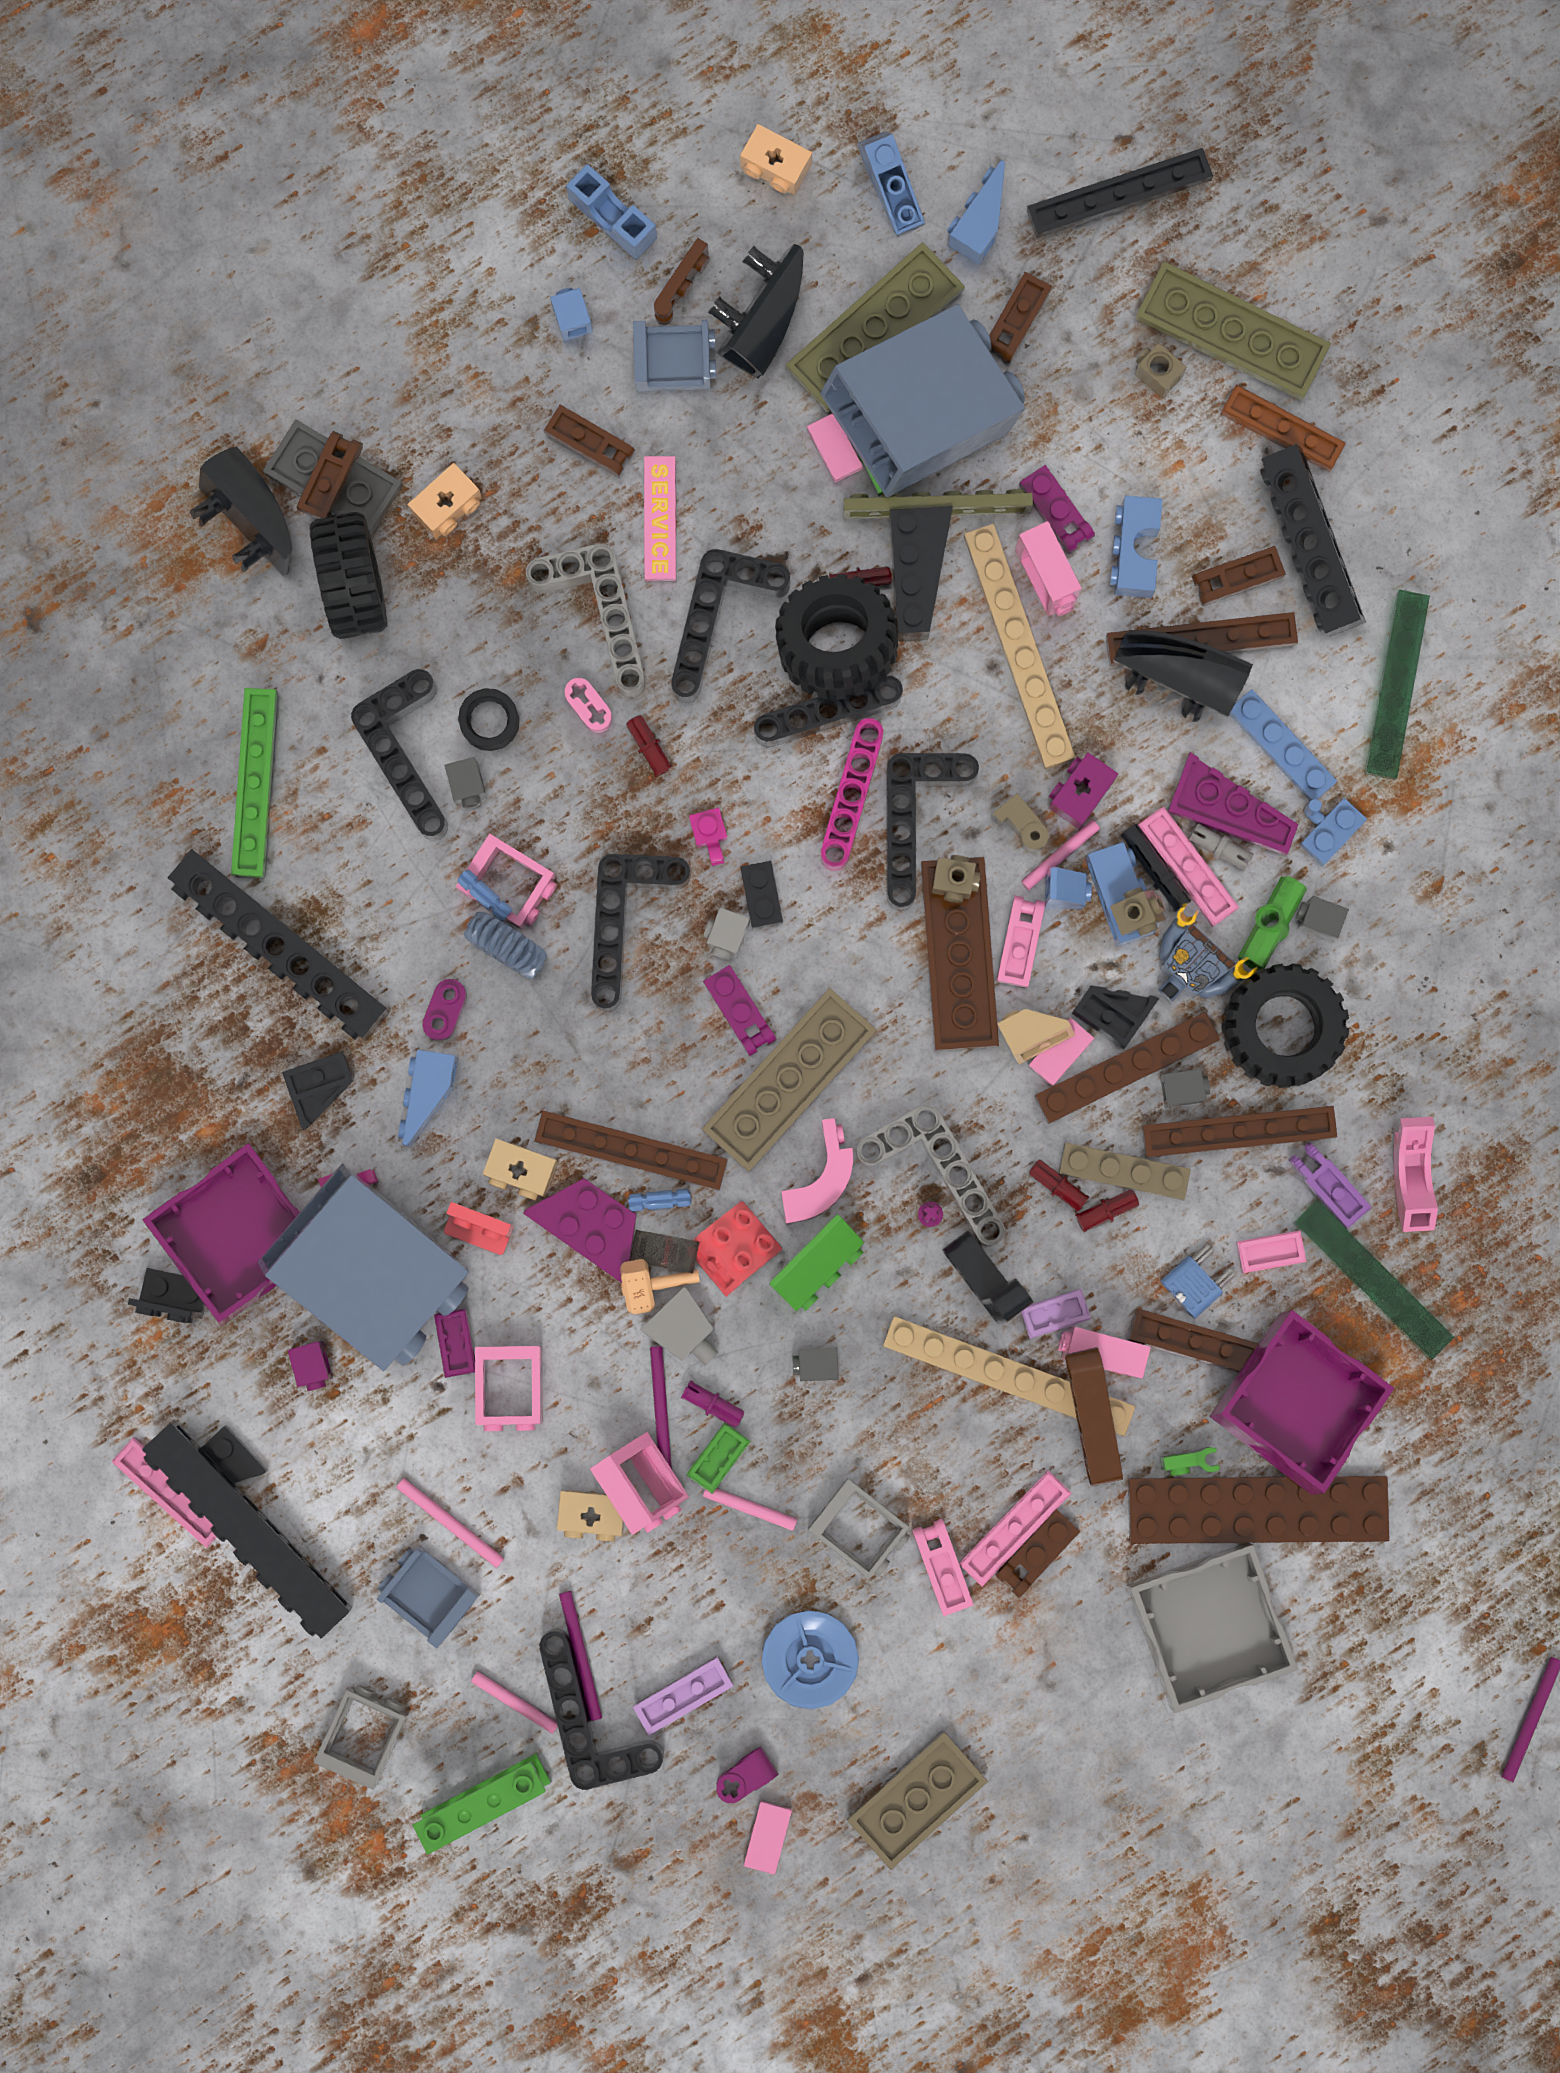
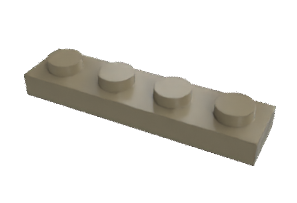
M1067 1142L1064 1144L1059 1168L1060 1175L1182 1201L1186 1197L1191 1171L1190 1168Z

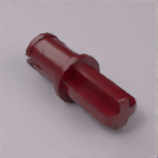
M887 566L860 570L859 567H856V571L829 574V578H837V574H845L848 579H853L856 576L865 579V585L873 583L877 587L892 583L891 570Z
M638 715L630 719L626 726L640 748L638 753H643L655 777L672 769V764H670L659 745L660 739H655L644 718Z
M1042 1160L1036 1161L1029 1171V1174L1051 1191L1050 1195L1052 1197L1056 1195L1072 1207L1075 1212H1078L1089 1198L1088 1195H1085L1067 1180V1175L1061 1176Z
M1128 1190L1107 1201L1101 1199L1100 1204L1077 1213L1075 1216L1084 1233L1108 1220L1110 1223L1114 1222L1113 1218L1138 1207L1139 1200L1133 1190Z

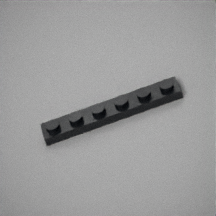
M1203 148L1028 205L1026 211L1036 238H1040L1212 181L1213 174Z

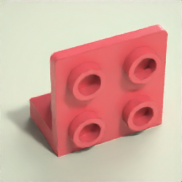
M740 1201L702 1231L686 1247V1250L727 1297L747 1278L782 1250V1247L743 1201Z

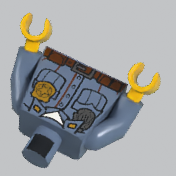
M1184 903L1180 907L1177 918L1173 920L1164 933L1159 957L1163 965L1160 969L1169 978L1158 991L1169 1002H1173L1182 991L1192 999L1197 995L1207 999L1226 994L1242 982L1243 979L1251 977L1257 971V967L1250 972L1244 970L1243 963L1249 957L1241 959L1236 964L1193 924L1198 916V910L1192 917H1187L1183 913L1188 903Z

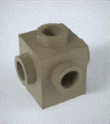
M951 855L950 859L938 857L932 893L945 895L944 900L955 903H963V898L970 899L971 892H978L981 873L975 872L976 863L969 862V857L961 855ZM958 876L962 881L956 882L952 877Z
M1141 887L1123 894L1124 900L1110 906L1122 936L1131 935L1139 932L1140 936L1146 935L1158 929L1157 923L1166 920L1163 914L1165 912L1164 903L1158 894L1155 895L1154 890L1143 891Z

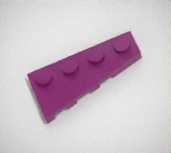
M1191 752L1188 754L1168 809L1170 814L1200 823L1208 828L1285 856L1289 853L1299 825L1266 802H1262L1251 795L1242 786H1238L1224 777L1223 773L1214 767L1211 768Z

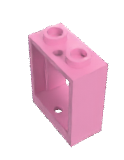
M1047 521L1019 534L1015 552L1047 616L1056 613L1059 617L1069 613L1074 609L1073 605L1076 604L1082 588L1049 522Z
M489 833L467 868L477 876L478 881L482 879L499 851L542 877L518 916L511 912L506 919L507 922L523 931L526 925L531 927L538 918L540 910L537 908L543 898L548 900L557 887V884L554 882L556 876L547 868ZM457 883L456 888L460 893L483 906L469 893V889L466 891Z
M1069 1327L1068 1332H1062L1058 1345V1351L1063 1352L1062 1359H1065V1354L1098 1347L1104 1370L1143 1379L1150 1346L1078 1327Z
M542 1346L475 1347V1425H484V1431H503V1425L516 1424V1431L535 1430V1424L543 1423ZM532 1359V1416H485V1360Z
M648 1432L590 1468L632 1535L642 1528L647 1533L663 1523L660 1518L661 1516L668 1520L682 1510L678 1504L689 1498ZM629 1459L660 1505L659 1508L651 1513L620 1466Z

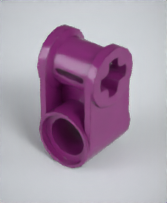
M760 1746L739 1760L736 1765L718 1778L716 1792L723 1802L736 1803L754 1790L756 1791L769 1783L779 1773ZM729 1779L732 1783L735 1781L739 1782V1785L736 1787L737 1794L732 1795L731 1792L725 1794L722 1791L725 1788V1780Z

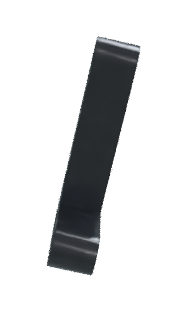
M711 549L703 555L671 682L673 695L679 702L689 704L694 702L700 695L726 587L766 597L781 598L790 589V573L784 565L720 549ZM712 561H719L724 565L723 569L717 573L709 571L707 566ZM743 568H750L755 573L748 580L741 579L737 574ZM773 575H780L785 579V582L779 587H774L768 583V579ZM704 591H713L717 595L716 599L710 603L703 602L699 597ZM703 620L709 624V628L705 632L698 633L692 629L693 624L696 621ZM691 650L699 651L702 654L701 659L696 663H690L685 659V655ZM689 680L695 685L694 689L689 693L680 692L677 687L681 681Z
M416 669L358 703L351 712V720L420 833L430 841H438L446 836L448 823L389 728L390 725L430 702L437 693V686L430 673L423 669ZM426 680L429 682L426 691L422 693L413 691L414 684L417 681ZM399 696L402 698V703L398 708L389 709L386 707L387 701L391 697ZM371 712L375 714V719L370 725L364 726L360 724V718L364 713ZM381 739L391 740V746L385 752L376 751V744ZM405 765L407 766V773L403 778L396 779L392 777V771L396 766ZM420 791L424 793V799L420 804L411 805L408 803V798L413 792ZM428 819H440V826L436 831L428 832L425 830V823Z
M900 753L892 756L888 761L886 771V898L889 906L895 911L901 912L911 908L916 896V787H966L971 785L976 780L979 771L978 761L971 754ZM899 763L905 764L910 772L905 777H898L892 771L893 766ZM962 763L968 764L972 768L973 773L968 777H961L956 772V766ZM927 764H936L940 767L941 773L937 777H929L924 772V767ZM899 794L908 797L910 804L906 808H897L892 802L893 797ZM901 825L908 828L910 832L909 837L904 840L895 838L892 830L896 826ZM897 857H905L908 859L910 867L905 871H898L893 867L892 861ZM897 888H904L910 893V898L903 903L897 902L893 898V891Z
M608 854L600 860L597 877L591 996L594 1004L601 1011L610 1012L617 1009L622 999L627 888L683 889L689 884L691 879L690 867L684 859L670 856ZM611 863L619 864L622 867L620 875L615 878L605 875V868ZM641 865H650L654 871L650 878L640 879L636 875L637 869ZM674 866H679L685 870V876L681 880L674 881L668 877V871ZM611 894L617 895L620 898V904L616 908L607 909L603 906V900L606 896ZM606 926L618 928V936L614 940L607 941L601 937L602 930ZM605 957H612L617 961L616 968L611 972L600 970V962ZM605 988L612 989L615 992V998L609 1004H603L598 1001L599 992Z
M968 1230L942 1249L948 1260L998 1324L1008 1323L1034 1303L1016 1278L1010 1281L1004 1278Z
M559 1628L547 1631L539 1644L540 1653L572 1784L581 1790H589L656 1772L662 1765L664 1750L658 1742L653 1740H646L597 1753L569 1635ZM557 1636L562 1639L564 1648L561 1652L553 1653L547 1648V1639L549 1637ZM559 1668L567 1669L571 1674V1682L566 1685L558 1684L554 1678L555 1670ZM567 1700L575 1701L578 1704L579 1713L574 1717L566 1716L562 1711L563 1702ZM582 1733L586 1737L587 1745L582 1749L574 1748L569 1742L571 1734ZM645 1749H652L657 1753L658 1761L653 1765L644 1764L641 1761L640 1753ZM613 1757L622 1758L626 1763V1769L621 1773L613 1772L609 1768V1760ZM581 1765L592 1767L595 1775L594 1778L589 1781L581 1780L578 1777L577 1768Z

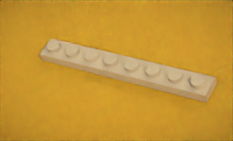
M994 524L964 533V539L1044 769L1073 761L1076 757Z
M893 1317L883 1347L1076 1418L1069 1381L901 1318ZM1109 1396L1115 1433L1125 1437L1136 1406Z

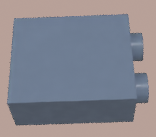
M959 304L836 365L820 393L886 498L1006 436L1026 409L1023 405L1025 395L1021 383L1013 373L1001 371L990 354L991 341L985 327L977 320L969 321Z
M343 1163L257 1262L263 1274L382 1371H385L394 1360L402 1366L409 1363L418 1354L426 1341L427 1336L420 1331L423 1325L436 1310L443 1316L453 1312L463 1301L469 1289V1286L462 1281L469 1271L460 1260Z

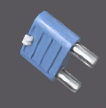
M1208 1244L1193 1257L1188 1255L1160 1280L1161 1284L1194 1319L1223 1294L1221 1289L1236 1277L1235 1272H1233L1218 1286L1217 1284L1232 1269L1228 1268L1213 1281L1200 1267L1214 1253L1213 1248H1211L1197 1262L1195 1261L1211 1247Z

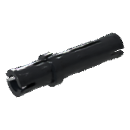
M1134 824L1120 835L1154 881L1153 887L1155 890L1161 891L1174 912L1179 911L1184 903L1189 904L1192 901L1176 881L1177 875L1175 872L1169 871L1137 824Z

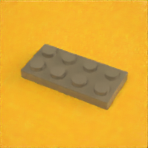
M943 1731L847 1818V1821L886 1866L892 1870L988 1781Z

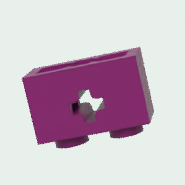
M1087 752L1083 759L1078 756L1067 770L1071 775L1065 784L1058 782L1049 795V798L1053 800L1049 809L1079 830L1119 775L1089 752ZM1083 783L1087 787L1085 792L1079 796L1075 793L1076 786L1079 787Z

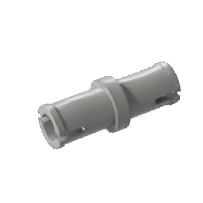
M1198 823L1195 831L1204 835L1205 839L1192 833L1189 841L1213 853L1212 857L1217 860L1220 857L1245 871L1248 863L1240 860L1237 856L1251 861L1254 853L1229 841V836L1224 835L1222 837Z

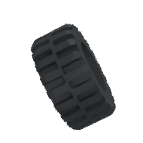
M351 512L315 519L309 526L311 548L320 594L332 635L339 639H345L383 631L387 627L384 594L374 547L364 514Z
M837 574V578H828V575L821 576L819 581L813 583L809 580L802 584V590L798 591L795 589L788 596L789 603L785 601L779 610L780 616L776 619L775 636L781 665L784 672L788 673L789 679L795 685L799 686L801 684L802 691L808 694H813L815 691L819 698L829 699V696H836L837 700L846 699V695L854 694L855 697L862 695L865 688L873 689L879 685V677L884 679L890 673L891 665L896 661L898 655L897 648L899 647L895 613L887 596L882 593L880 594V589L873 583L865 585V579L856 576L853 579H848L845 574ZM836 622L851 623L866 632L856 645L838 652L823 651L809 643L810 638L817 630L825 625Z
M1283 963L1275 964L1255 972L1251 977L1243 981L1230 996L1231 999L1225 1006L1223 1013L1225 1021L1222 1023V1033H1225L1226 1037L1224 1045L1226 1051L1230 1050L1234 1057L1232 1062L1235 1066L1243 1068L1245 1070L1244 1075L1251 1080L1256 1078L1260 1080L1262 1085H1275L1278 1088L1298 1087L1322 1076V1074L1336 1064V1059L1342 1055L1345 1049L1344 1041L1349 1037L1350 1028L1346 1027V1021L1349 1019L1348 1009H1343L1341 1002L1344 1001L1341 993L1336 994L1332 989L1334 983L1328 978L1322 979L1319 977V971L1313 968L1306 970L1302 968V965L1294 963L1289 966H1283ZM1286 996L1298 1000L1308 1009L1314 1022L1313 1039L1307 1048L1298 1054L1290 1056L1275 1054L1262 1043L1256 1030L1258 1012L1267 1001L1276 997Z

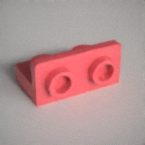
M450 1203L446 1213L450 1215L444 1229L446 1235L499 1255L504 1254L514 1229L513 1225L456 1203Z

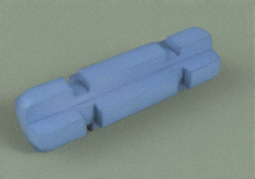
M468 869L459 876L458 883L466 891L469 889V893L488 911L492 910V914L502 922L506 920L511 914L512 908L506 902L500 901L499 896L484 882L478 881L474 873Z
M680 1189L673 1193L672 1190L648 1192L646 1195L641 1193L630 1194L628 1197L629 1209L634 1212L643 1211V1208L648 1210L673 1208V1205L687 1207L691 1205V1193L688 1189Z

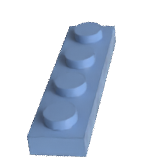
M1253 689L1235 703L1229 715L1309 801L1319 799L1337 782Z

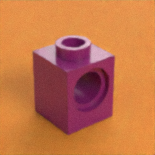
M323 1341L287 1350L297 1387L306 1386L309 1392L326 1387L325 1381L333 1379Z

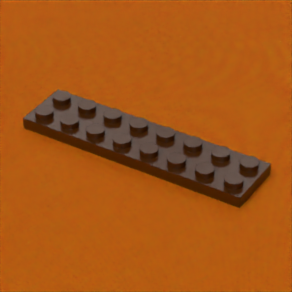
M1336 1476L1325 1493L1314 1495L1309 1494L1289 1477L1128 1478L1130 1544L1390 1541L1388 1476Z

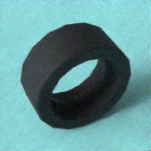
M484 688L474 691L465 698L459 709L458 722L463 736L471 745L480 750L495 751L504 748L513 741L519 730L520 719L514 702L507 694L497 689ZM484 702H495L501 705L508 717L504 731L492 738L476 734L470 722L473 710Z

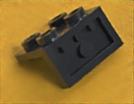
M146 1268L140 1298H129L127 1304L136 1306L135 1313L161 1317L162 1312L168 1313L167 1320L192 1324L193 1318L203 1319L205 1311L204 1303L183 1275Z

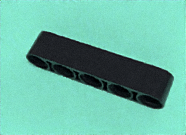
M890 675L884 679L880 677L879 685L873 689L867 687L864 689V694L859 695L867 701L866 706L861 709L851 706L849 701L854 697V694L846 695V699L839 700L836 699V696H829V699L817 697L763 714L758 717L754 724L755 739L763 747H774L897 707L901 701L902 684L900 680ZM885 686H890L896 690L897 695L892 699H885L880 695L879 691ZM830 705L836 709L837 714L832 718H824L819 711L823 706ZM794 715H802L806 718L807 723L801 728H796L790 724L789 720ZM771 724L776 727L777 733L767 738L762 736L759 730L763 725Z

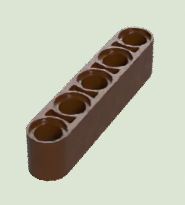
M1094 1347L1065 1354L1089 1483L1091 1487L1123 1480L1104 1367L1099 1349Z

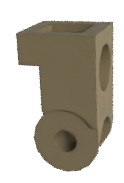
M1018 793L998 808L991 816L998 826L1006 821L1018 835L1021 847L1027 852H1038L1048 842L1049 832Z

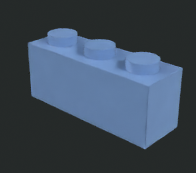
M1124 842L1089 853L1085 861L1116 948L1152 936L1156 930L1140 936L1139 932L1122 936L1110 908L1111 905L1124 900L1123 894L1139 887L1143 891H1147L1143 879H1137L1133 867L1137 866L1132 849H1126Z

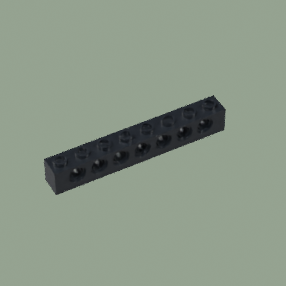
M193 849L188 852L167 877L174 883V886L171 888L172 891L185 901L189 897L198 903L195 909L209 921L215 917L223 923L219 929L232 940L239 936L247 943L243 949L255 959L259 960L263 956L272 963L268 967L272 973L282 981L286 976L296 983L292 988L306 1000L310 996L320 1003L317 1009L330 1020L336 1016L345 1024L341 1029L354 1040L361 1036L367 1041L391 1012ZM203 881H211V891L206 895H199L197 891L199 884ZM234 900L236 903L235 911L230 915H223V904L226 901ZM252 920H259L260 930L254 935H247V924ZM276 940H283L285 944L283 952L279 955H271V944ZM299 960H308V971L303 975H296L294 972L295 964ZM326 979L332 980L333 990L331 993L320 995L318 991L319 984ZM349 999H355L358 1003L357 1011L352 1015H345L342 1010L343 1004Z

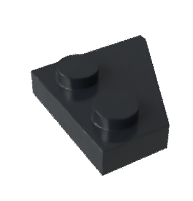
M1091 985L1072 1014L1124 1050L1159 998L1152 995L1148 997L1133 995L1128 991L1122 990L1110 991L1105 987Z
M344 1051L282 1072L302 1130L307 1129L354 1081Z
M227 1425L221 1428L201 1447L234 1483L263 1475L269 1471Z

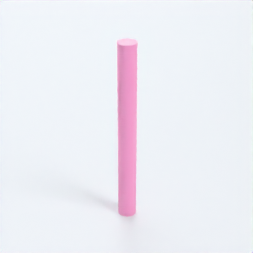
M403 1478L396 1488L495 1568L504 1560L503 1556L408 1480Z

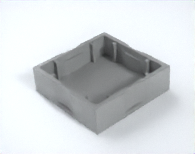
M1251 1543L1230 1548L1127 1585L1170 1709L1174 1713L1220 1698L1233 1689L1257 1685L1298 1670L1283 1625L1280 1623L1272 1607L1270 1589L1255 1547Z

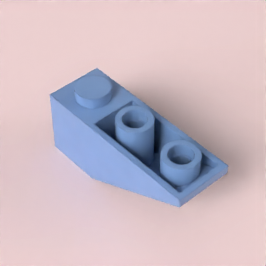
M884 131L857 143L867 174L895 234L898 235L924 224L925 221L893 134Z
M1003 160L999 162L996 168L991 166L982 179L981 183L984 185L979 193L974 191L970 195L964 206L967 209L961 218L956 216L947 230V233L950 234L948 246L977 265H980L997 238L1005 162Z
M417 1050L416 1057L410 1058L408 1075L413 1076L411 1089L406 1088L403 1101V1106L408 1107L406 1120H401L398 1138L403 1139L402 1145L411 1147L453 1091L458 1064L457 1056Z

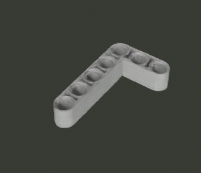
M595 544L532 560L527 565L526 577L530 587L535 592L547 593L585 583H593L617 687L620 693L627 698L640 696L645 689V678L613 549L606 544ZM601 555L611 559L605 567L596 566L594 560ZM568 563H576L580 566L575 574H566L563 571ZM538 570L549 572L548 578L542 582L535 581L533 575ZM607 585L615 586L618 589L617 593L612 597L603 596L601 590ZM614 615H620L625 618L624 623L619 627L610 626L608 621ZM621 645H628L632 648L631 654L627 657H619L615 654V651ZM628 675H635L639 678L638 684L632 688L625 687L622 681Z
M932 1105L919 1106L864 1137L859 1142L856 1148L857 1159L861 1164L872 1167L921 1141L976 1240L984 1246H993L1003 1239L1005 1235L1003 1222L936 1107ZM922 1112L931 1113L935 1118L934 1126L928 1129L922 1128L918 1124L917 1116ZM901 1127L907 1133V1141L903 1144L893 1143L889 1137V1133L893 1128ZM939 1139L946 1140L951 1147L950 1153L944 1157L938 1156L933 1150L935 1141ZM867 1143L876 1144L880 1150L879 1157L874 1160L864 1158L861 1152L862 1147ZM960 1167L964 1169L967 1177L963 1184H955L950 1180L949 1172L952 1168ZM977 1195L980 1197L982 1208L979 1212H970L966 1208L965 1200L967 1196ZM993 1223L996 1225L998 1236L995 1240L984 1239L981 1234L983 1224Z

